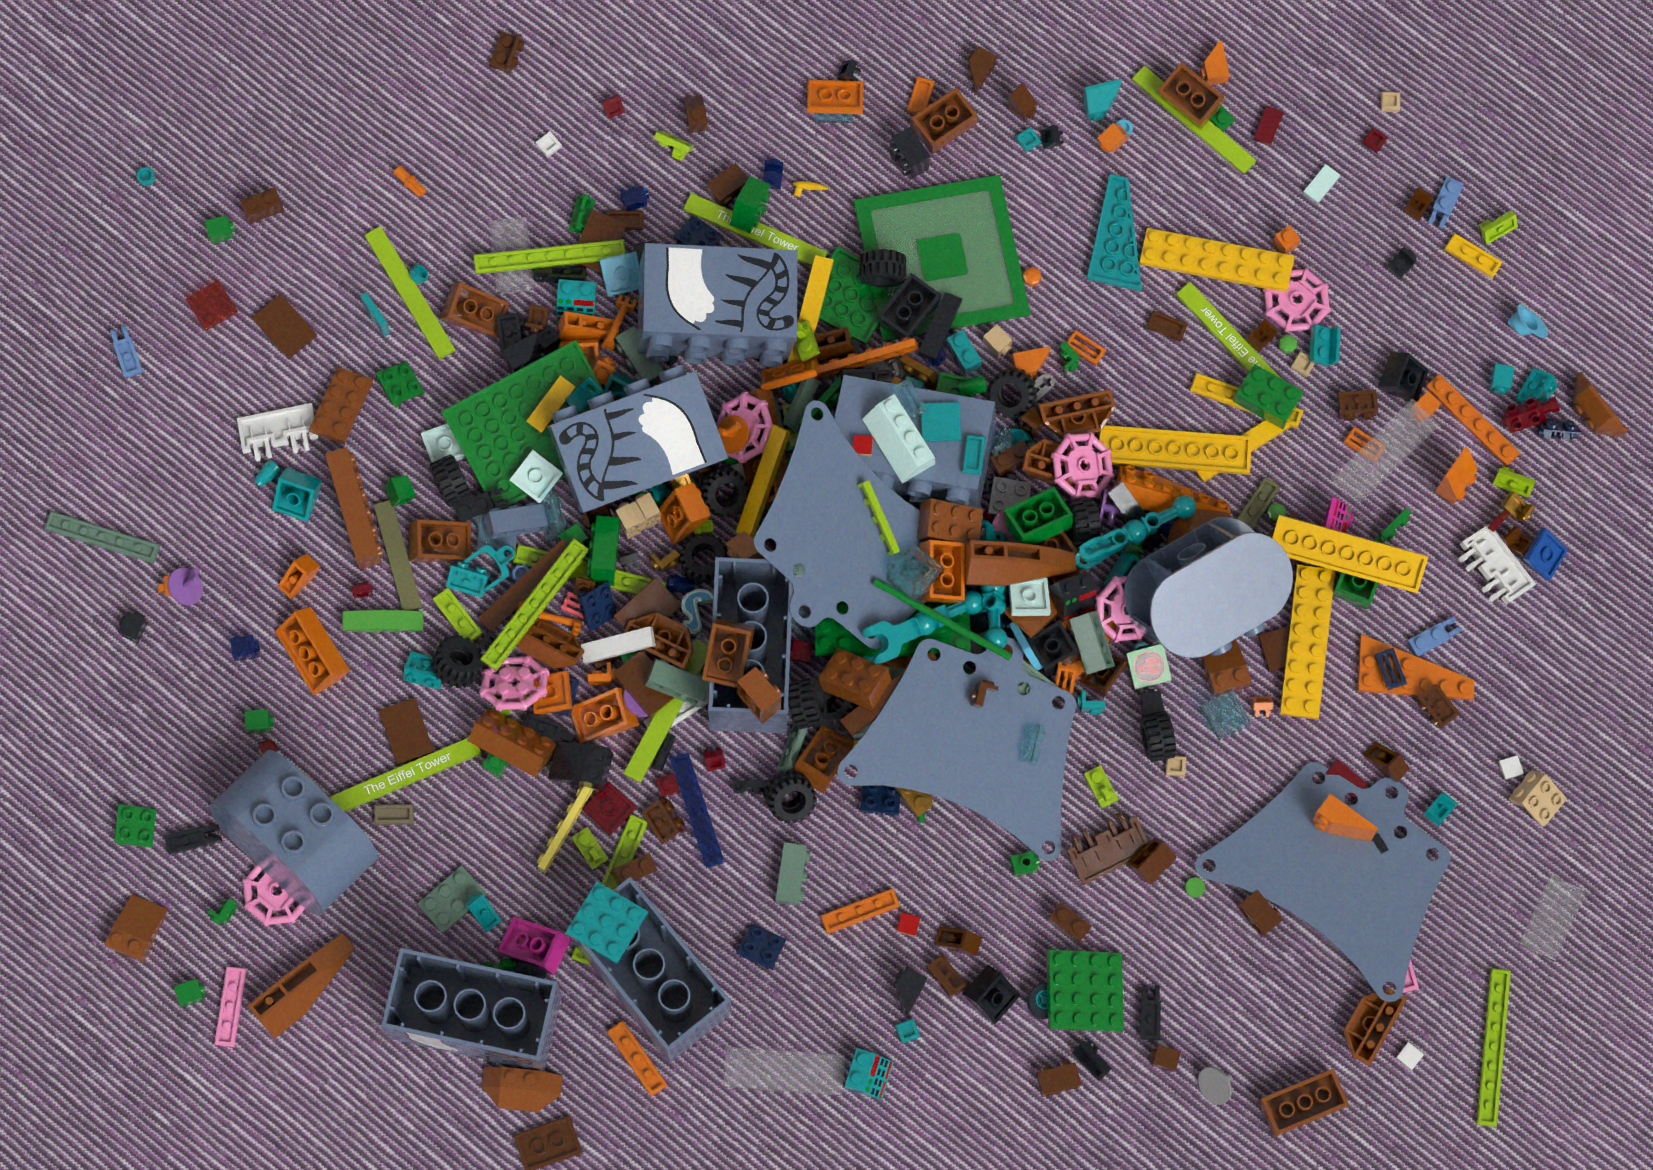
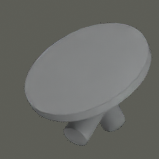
M1206 1067L1200 1072L1198 1077L1199 1088L1208 1101L1216 1105H1222L1231 1097L1232 1088L1230 1081L1232 1076L1230 1074L1225 1075L1223 1071L1216 1067Z

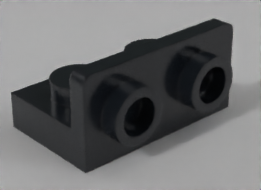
M518 312L496 316L500 350L503 354V350L527 338L524 330L527 329L524 326L526 319Z

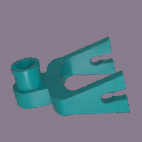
M485 545L464 560L465 563H470L483 552L490 554L500 567L501 577L484 588L486 592L509 577L510 571L507 563L516 554L512 546H503L497 551L491 545ZM507 550L511 551L510 556H506Z

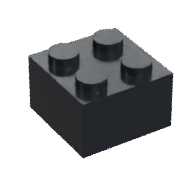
M911 126L891 137L889 153L891 158L899 163V169L903 176H907L909 180H912L929 170L930 155Z
M1060 620L1041 630L1032 638L1026 639L1047 678L1057 673L1058 662H1062V665L1066 666V663L1071 665L1080 660L1079 651Z

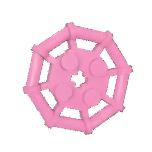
M1309 268L1292 270L1291 277H1302V280H1298V282L1290 281L1287 293L1263 288L1266 317H1270L1287 333L1289 331H1311L1312 325H1318L1331 312L1328 297L1329 286L1310 272ZM1306 278L1317 287H1311L1307 282H1305ZM1321 292L1322 304L1317 303L1316 293ZM1272 295L1278 297V306L1274 308ZM1300 296L1301 303H1294L1292 297ZM1314 309L1320 310L1318 314L1311 320L1309 314ZM1282 311L1286 316L1289 317L1288 322H1286L1276 312ZM1304 318L1306 323L1291 324L1293 319L1299 320Z
M742 392L738 397L721 405L722 410L716 426L718 428L720 422L727 415H736L746 421L749 427V439L746 446L738 453H727V456L738 460L739 463H746L747 460L764 452L774 424L767 407V401L751 396L748 392ZM747 403H751L756 407L750 410L747 408ZM740 404V407L737 408V409H739V410H737V411H733V410H732L733 407H735V406H737V405ZM760 412L762 413L765 424H762V419L758 416ZM761 429H764L763 435L759 443L757 439L759 437ZM754 445L755 448L746 452V447Z
M1090 431L1082 434H1065L1063 441L1055 452L1051 453L1055 484L1060 485L1072 499L1082 497H1095L1098 499L1115 476L1112 470L1111 449H1108ZM1085 441L1086 444L1085 446L1078 447L1076 442ZM1092 444L1101 452L1100 454L1093 451ZM1068 445H1070L1071 451L1066 456L1062 455ZM1102 457L1104 459L1105 470H1103ZM1060 460L1064 461L1066 473L1063 475ZM1081 461H1083L1084 464H1087V467L1084 468V470H1082L1080 466ZM1102 475L1103 479L1097 485L1096 479L1098 478V476ZM1068 478L1069 481L1076 484L1075 489L1064 479ZM1082 485H1090L1091 490L1081 491Z
M1113 576L1109 584L1095 597L1096 611L1099 613L1104 632L1114 643L1127 640L1140 641L1144 635L1133 624L1128 613L1126 614L1124 611V589L1121 584L1126 583L1128 576ZM1116 587L1117 592L1111 596L1110 600L1106 599ZM1104 603L1108 604V616L1104 617ZM1110 621L1115 623L1117 625L1116 631H1114L1107 623ZM1132 628L1133 630L1131 633H1122L1123 629Z
M529 655L525 657H507L499 667L498 675L494 674L497 671L491 667L484 669L481 673L483 678L479 694L495 706L497 711L518 709L525 711L530 705L541 697H545L548 693L546 688L547 679L550 674L549 670L542 667ZM509 664H523L522 667L509 666ZM529 667L533 668L537 673L532 674ZM490 680L495 682V686L489 688ZM540 680L539 686L534 687L535 682ZM518 682L516 686H512V683ZM494 695H500L502 698L498 700Z
M256 865L248 876L242 880L245 899L244 909L261 920L264 926L295 923L305 908L299 904L291 913L289 907L295 899L283 888H281L282 893L280 895H273V887L278 888L280 885L266 872L259 882H254V879L262 871ZM251 886L257 887L258 898L252 900ZM261 903L268 908L267 915L255 905ZM285 910L288 914L272 917L273 911Z

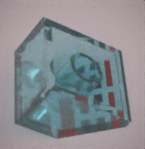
M915 545L887 563L886 580L914 601L929 590L943 566Z

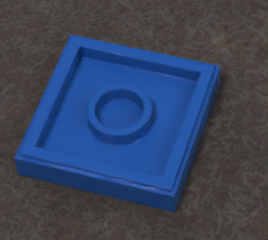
M1541 527L1524 555L1523 560L1544 580L1550 581L1568 549L1551 532Z

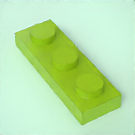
M449 588L433 598L434 603L459 635L465 639L467 637L470 638L471 642L482 635L481 630Z

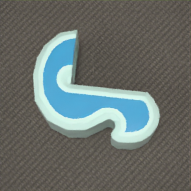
M705 589L691 591L682 599V613L688 619V621H683V625L690 629L691 637H696L702 632V624L697 606L713 603V593Z

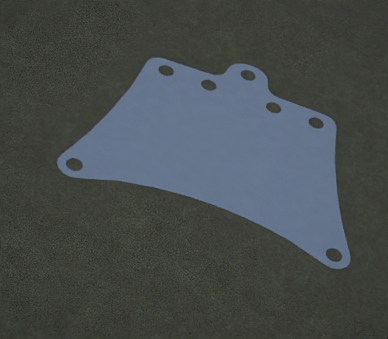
M816 400L810 402L805 408L796 445L775 499L754 537L756 550L793 584L794 594L789 604L792 617L797 623L805 627H814L827 617L833 618L865 645L872 649L881 648L879 639L877 637L873 639L864 638L861 630L881 621L889 622L892 625L899 624L910 617L917 609L874 586L873 583L876 578L922 604L926 602L919 601V584L913 580L915 575H919L920 569L919 571L914 569L915 565L920 568V565L917 563L920 558L913 552L916 550L920 553V543L925 542L917 540L920 511L896 494L867 466L843 436L831 412L824 403ZM817 407L822 410L823 418L816 421L812 418L811 411L813 408ZM867 480L872 485L900 549V552L890 556L887 555L889 549L886 542L880 539V534L882 533L878 524L872 521L874 514L870 505L867 506L864 503L866 496L862 487L859 489L857 487L858 484ZM768 538H772L776 542V549L772 552L767 551L764 547V542ZM911 555L916 557L915 561L910 558ZM910 560L913 564L909 565L907 561ZM797 563L802 564L805 569V573L801 577H797L793 573V566ZM907 566L908 571L904 572L903 567ZM909 571H913L912 576L908 575ZM840 601H844L848 605V612L844 615L839 614L836 609L837 603ZM802 605H807L811 610L808 618H802L799 615V608Z
M1008 637L1007 644L1013 649V655L1009 661L988 649L981 654H973L934 639L923 640L916 648L901 681L864 736L839 764L837 771L839 779L844 784L851 786L885 785L915 790L952 801L979 813L1015 835L1042 860H1055L1059 857L1062 849V790L1067 745L1076 709L1074 696L1063 689L1026 674L1022 667L1023 650L1020 644L1012 638ZM929 649H939L941 655L937 661H932L928 658L927 653ZM972 661L975 663L976 671L973 674L964 672L963 665L965 662ZM989 680L999 687L998 691L995 692L986 691L982 707L971 706L970 695L972 690L975 689L976 683ZM1019 683H1028L1030 691L1027 695L1018 693L1017 686ZM1056 696H1061L1065 700V706L1062 709H1055L1052 705V700ZM848 765H854L857 768L858 773L856 777H846L844 770ZM1045 841L1054 843L1055 850L1053 853L1046 854L1043 852L1042 844Z
M1310 762L1301 769L1280 794L1252 819L1223 841L1201 854L1195 862L1196 871L1201 877L1208 880L1240 887L1251 893L1258 890L1264 898L1295 914L1337 946L1358 967L1382 1000L1386 1002L1396 1001L1402 996L1412 951L1429 903L1451 860L1449 850L1406 819L1404 809L1408 801V792L1399 781L1395 782L1391 778H1383L1372 787L1361 789L1340 775H1326L1325 773L1329 768L1318 762ZM1315 772H1322L1325 775V781L1322 784L1313 782L1312 775ZM1393 786L1398 790V796L1395 799H1389L1385 795L1387 787ZM1330 793L1344 804H1346L1344 800L1347 793H1354L1358 798L1357 803L1353 806L1346 805L1378 828L1376 834H1380L1389 850L1381 854L1374 841L1369 842L1328 834L1325 831L1321 832L1315 828L1312 820ZM1397 826L1406 828L1407 835L1405 838L1399 839L1394 835V829ZM1430 848H1435L1439 851V858L1435 861L1429 860L1426 856V852ZM1210 859L1215 862L1216 868L1213 872H1206L1203 869L1202 864L1205 860ZM1386 982L1395 984L1396 992L1394 994L1387 995L1384 993L1383 985Z

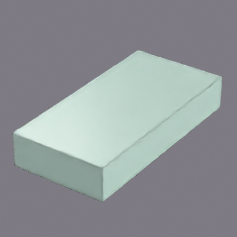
M1325 164L1303 191V194L1318 205L1341 175Z

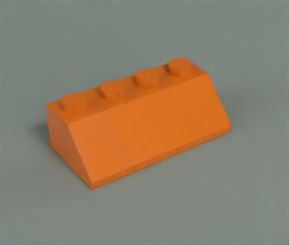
M311 607L295 611L275 631L313 696L340 681L350 671Z

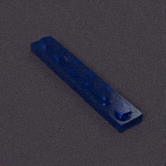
M689 753L670 758L706 869L724 864L725 861Z

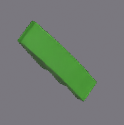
M359 610L342 612V631L380 633L381 631L421 632L423 630V611Z

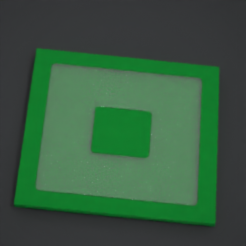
M1000 175L854 200L864 253L878 249L901 252L906 256V279L913 273L942 294L941 301L945 292L963 299L950 330L1031 315ZM902 284L892 287L872 286L877 315ZM940 303L914 336L927 334ZM880 326L883 342L898 339Z

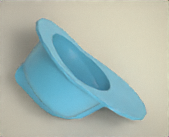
M1519 304L1517 311L1508 320V325L1521 336L1533 333L1541 338L1547 337L1548 330L1541 318L1529 311L1525 306Z

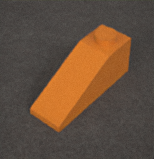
M564 311L558 322V337L560 340L598 338L602 340L607 337L614 319Z

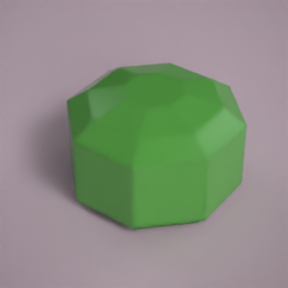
M1284 335L1279 340V349L1284 354H1291L1296 350L1297 339L1293 335Z
M1279 503L1270 505L1267 511L1268 519L1277 523L1279 514L1286 515L1285 507Z

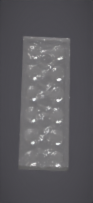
M1412 398L1331 480L1359 506L1439 427V424Z
M726 1047L723 1087L842 1096L845 1055Z

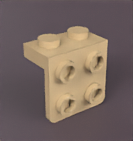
M1531 770L1525 776L1522 783L1514 789L1509 800L1512 804L1524 807L1539 825L1545 826L1566 801V797L1546 774Z

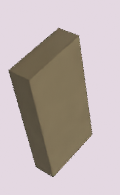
M414 804L374 805V825H414Z

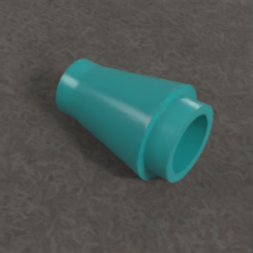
M271 459L269 462L266 461L253 480L262 487L278 477L282 469Z

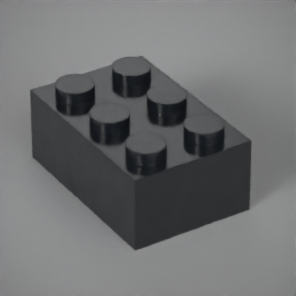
M911 273L878 314L876 323L900 340L907 337L912 338L940 303L942 294Z

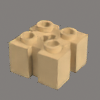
M642 493L634 498L635 502L631 504L624 502L617 507L616 517L620 518V527L627 539L661 522L660 511L650 493L646 495Z

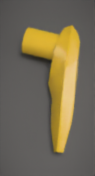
M805 181L793 183V186H795L793 196L800 197L803 189L809 191L828 190V187L818 183Z

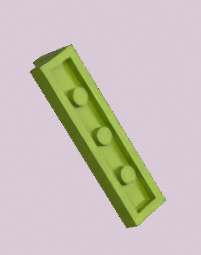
M867 480L858 484V489L862 487L866 496L864 499L865 505H870L874 514L872 521L875 524L877 523L881 530L880 539L885 541L888 546L889 552H887V555L890 556L900 552L870 481Z

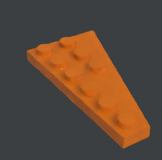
M1363 634L1360 635L1358 692L1420 696L1437 684L1448 699L1473 701L1475 680L1397 648H1394L1407 684L1388 691L1374 655L1394 647ZM1387 654L1397 682H1400L1391 655ZM1381 656L1391 684H1393L1383 656Z

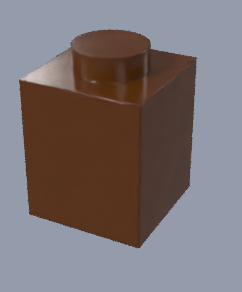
M1158 1045L1156 1049L1152 1048L1149 1060H1152L1151 1066L1174 1073L1181 1051Z

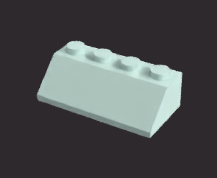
M895 394L878 403L862 419L902 483L935 465L934 455Z

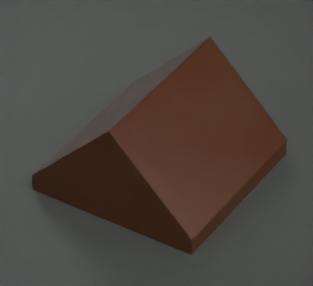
M1112 655L1114 667L1088 675L1085 673L1079 682L1104 699L1125 670L1128 663L1126 660Z

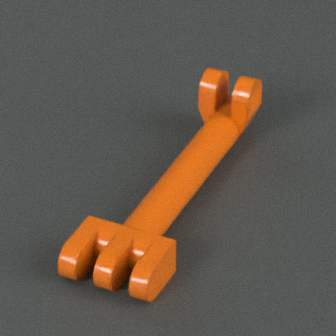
M619 295L616 307L620 309L601 348L605 349L607 346L609 351H613L615 345L614 338L626 312H634L638 303L637 299H634L632 304H630L631 297L627 296L624 302L622 301L624 295Z
M524 601L519 602L517 611L522 606ZM542 612L538 617L539 619L573 626L572 635H579L582 624L581 620Z

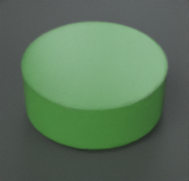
M1191 878L1185 885V891L1190 897H1200L1205 891V884L1200 878Z

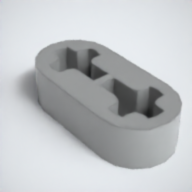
M1043 374L1035 380L1036 384L1034 387H1037L1038 392L1036 393L1037 398L1034 404L1038 403L1053 390L1055 379L1050 374ZM1043 380L1050 381L1049 387L1045 385L1042 389L1040 388Z

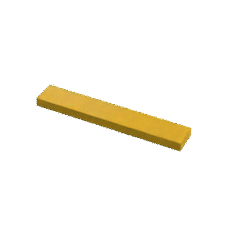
M817 255L814 258L798 320L800 323L808 320L814 335L834 262L833 259ZM796 344L793 346L788 363L801 359Z
M1196 373L1190 392L1250 412L1234 403L1239 387ZM1296 408L1286 425L1297 429L1304 410Z
M1265 420L1241 436L1252 437V453L1289 429L1290 426L1286 425L1284 429H1281ZM1195 471L1203 483L1219 474L1216 472Z
M773 425L736 529V532L739 534L743 531L747 532L753 539L791 433L778 425Z

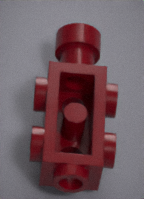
M1556 397L1549 398L1548 401L1541 403L1540 398H1529L1523 404L1509 405L1506 410H1503L1504 416H1501L1504 427L1508 426L1510 433L1546 422V413L1558 412L1560 408Z

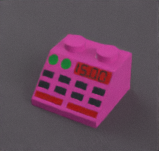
M1332 498L1326 510L1323 527L1348 533L1346 532L1347 527L1352 525L1354 515L1351 514L1352 508L1337 498Z

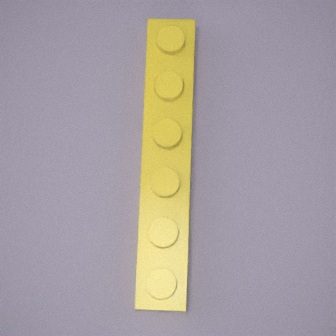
M582 786L578 789L576 793L578 798L575 803L571 802L566 810V813H568L565 820L561 819L556 828L558 830L556 836H552L547 843L548 850L545 854L542 853L537 861L539 864L538 869L546 874L594 789Z

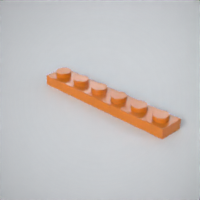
M907 337L899 343H886L882 348H869L864 353L858 355L857 353L849 354L841 360L832 359L827 364H818L817 376L814 378L818 380L839 374L840 370L856 369L919 350L918 342L915 338Z
M1440 374L1425 387L1505 467L1520 455V452Z

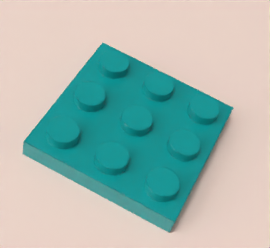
M596 881L565 934L618 964L649 912Z

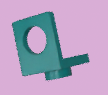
M589 377L565 401L570 406L575 405L579 413L588 405L587 400L596 397L603 390ZM588 384L594 387L595 392L589 389Z

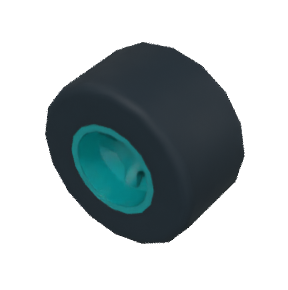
M1047 982L1034 986L1027 998V1005L1031 1014L1045 1020L1048 1019V1007L1046 1005Z

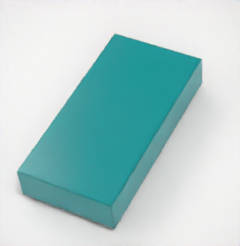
M967 435L962 474L982 476L986 437Z

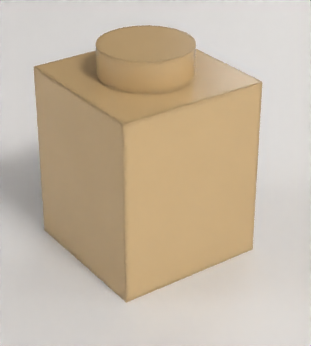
M995 325L983 336L982 342L997 358L1000 355L1005 356L1012 349V339L998 325Z

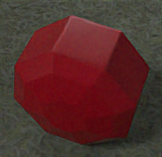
M267 739L260 743L258 751L261 756L267 750L278 752L274 741Z

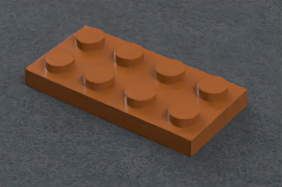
M338 367L309 427V432L345 445L373 385V379Z

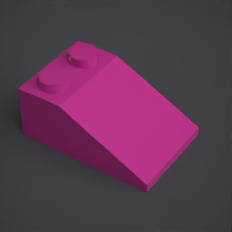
M513 916L497 952L518 962L532 964L548 974L555 975L570 943V939L560 931Z

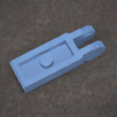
M1448 176L1446 177L1433 206V212L1428 223L1432 224L1438 213L1443 215L1439 223V228L1443 229L1464 183Z
M123 325L121 330L125 339L118 340L115 329H111L110 332L123 375L127 379L143 373L132 338L129 336L126 325Z
M1453 616L1443 623L1440 622L1409 639L1407 643L1415 656L1420 657L1463 631L1461 627H1456L1451 632H1446L1445 627L1453 624L1456 618Z

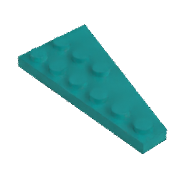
M1110 174L1087 280L1142 292L1129 180L1127 177Z

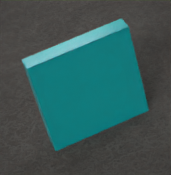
M365 292L360 296L363 307L382 335L386 337L390 334L387 321L368 293Z
M960 402L921 403L922 438L925 442L961 441Z

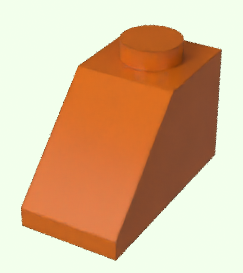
M1222 41L1217 43L1204 61L1203 68L1200 69L1201 78L1205 79L1209 85L1226 83L1230 76Z
M1050 346L1013 353V368H1018V371L1023 369L1026 375L1030 374L1032 377H1035L1050 354Z
M305 554L293 561L277 587L290 599H293L314 578L321 566L308 554Z

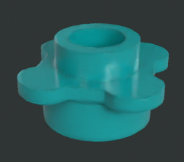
M665 483L658 484L649 489L652 492L653 499L659 502L665 501L671 494Z

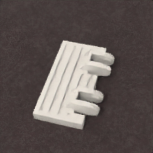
M312 403L237 418L243 454L250 453V445H253L255 459L260 461L259 447L265 446L266 456L270 459L272 458L270 441L273 448L289 445L288 437H291L294 453H298L299 450L296 440L302 438L304 449L309 451L307 433H309L311 440L319 438L318 435L309 432V427L315 417Z
M1488 524L1460 543L1464 551L1470 547L1472 549L1458 560L1464 562L1470 556L1474 557L1476 561L1470 563L1465 568L1468 572L1483 563L1478 568L1487 581L1493 577L1495 580L1481 590L1485 593L1496 586L1499 591L1491 595L1489 600L1493 602L1506 593L1501 599L1507 605L1533 588L1536 583L1496 531L1492 532L1488 529L1490 525Z

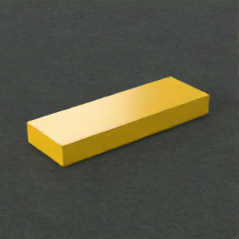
M1455 233L1444 249L1492 279L1503 263Z
M560 375L526 422L542 433L552 419L551 413L560 409L575 386Z

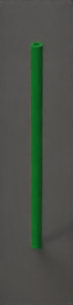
M875 579L873 585L1004 659L1009 661L1012 657V653L883 581Z

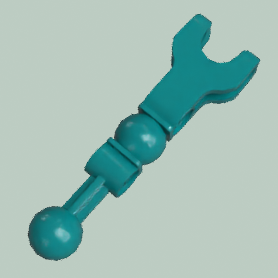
M1187 495L1178 496L1171 508L1159 514L1155 512L1148 513L1145 518L1141 517L1139 520H1130L1121 529H1116L1083 543L1075 556L1076 567L1079 570H1087L1099 564L1107 557L1121 551L1125 545L1128 547L1131 543L1142 542L1149 534L1156 533L1160 525L1176 517L1181 519L1192 517L1196 512L1195 500ZM1147 521H1153L1156 526H1150ZM1114 537H1120L1123 542H1116ZM1081 557L1084 561L1088 563L1082 564L1079 558Z
M982 520L981 531L986 526V535L980 533V541L1008 542V538L1003 532H994L993 525L987 520ZM981 585L983 592L982 606L989 611V629L985 632L984 638L1004 648L1008 637L1006 632L1001 629L1000 615L1006 609L1005 596L1003 595L1005 586Z
M970 590L965 592L964 601L948 607L943 604L933 608V610L949 619L964 612L974 615L983 609V597L979 592ZM919 612L913 618L899 624L892 625L889 622L881 621L862 629L861 632L864 638L874 636L881 642L880 652L872 657L875 665L896 658L904 643L921 635H930L935 629L944 626V624Z

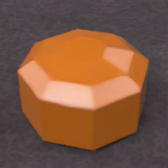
M1034 267L1026 269L1023 274L1024 283L1030 287L1038 285L1042 277L1039 269Z

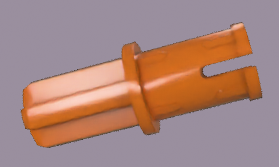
M400 165L394 170L393 175L403 182L404 187L409 188L417 197H422L426 193V189L416 180V177L414 175L411 176L403 166Z

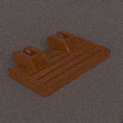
M1116 813L1123 829L1120 832H1117L1113 820L1110 817L1106 818L1109 829L1093 836L1096 845H1094L1087 829L1082 830V835L1088 845L1085 849L1082 848L1076 834L1071 836L1075 847L1072 846L1066 849V852L1082 885L1130 863L1149 843L1136 816L1127 819L1131 826L1129 828L1122 813Z

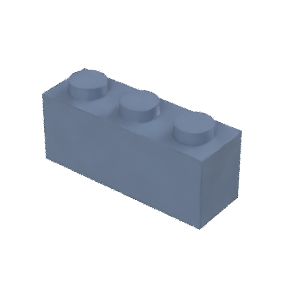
M529 503L524 507L513 505L504 510L494 508L489 510L488 514L484 517L489 539L542 532L548 526L544 505H537L536 503Z

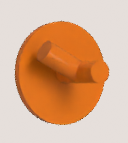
M731 415L724 418L717 428L726 453H738L748 442L749 427L746 421L739 416Z

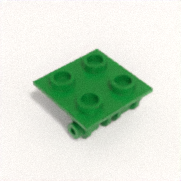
M407 361L375 372L378 382L381 383L383 391L386 392L391 405L395 406V408L401 406L403 401L425 394Z
M118 804L114 843L120 846L127 844L152 848L156 809Z

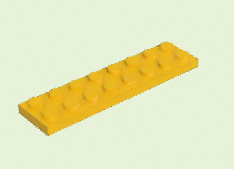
M1147 228L1139 265L1287 293L1295 256Z
M1104 425L1099 434V440L1112 451V465L1250 475L1252 437L1108 425Z
M1280 514L1272 539L1280 544L1289 558L1418 593L1428 560V555Z
M1304 565L1296 566L1279 715L1319 719L1335 570Z

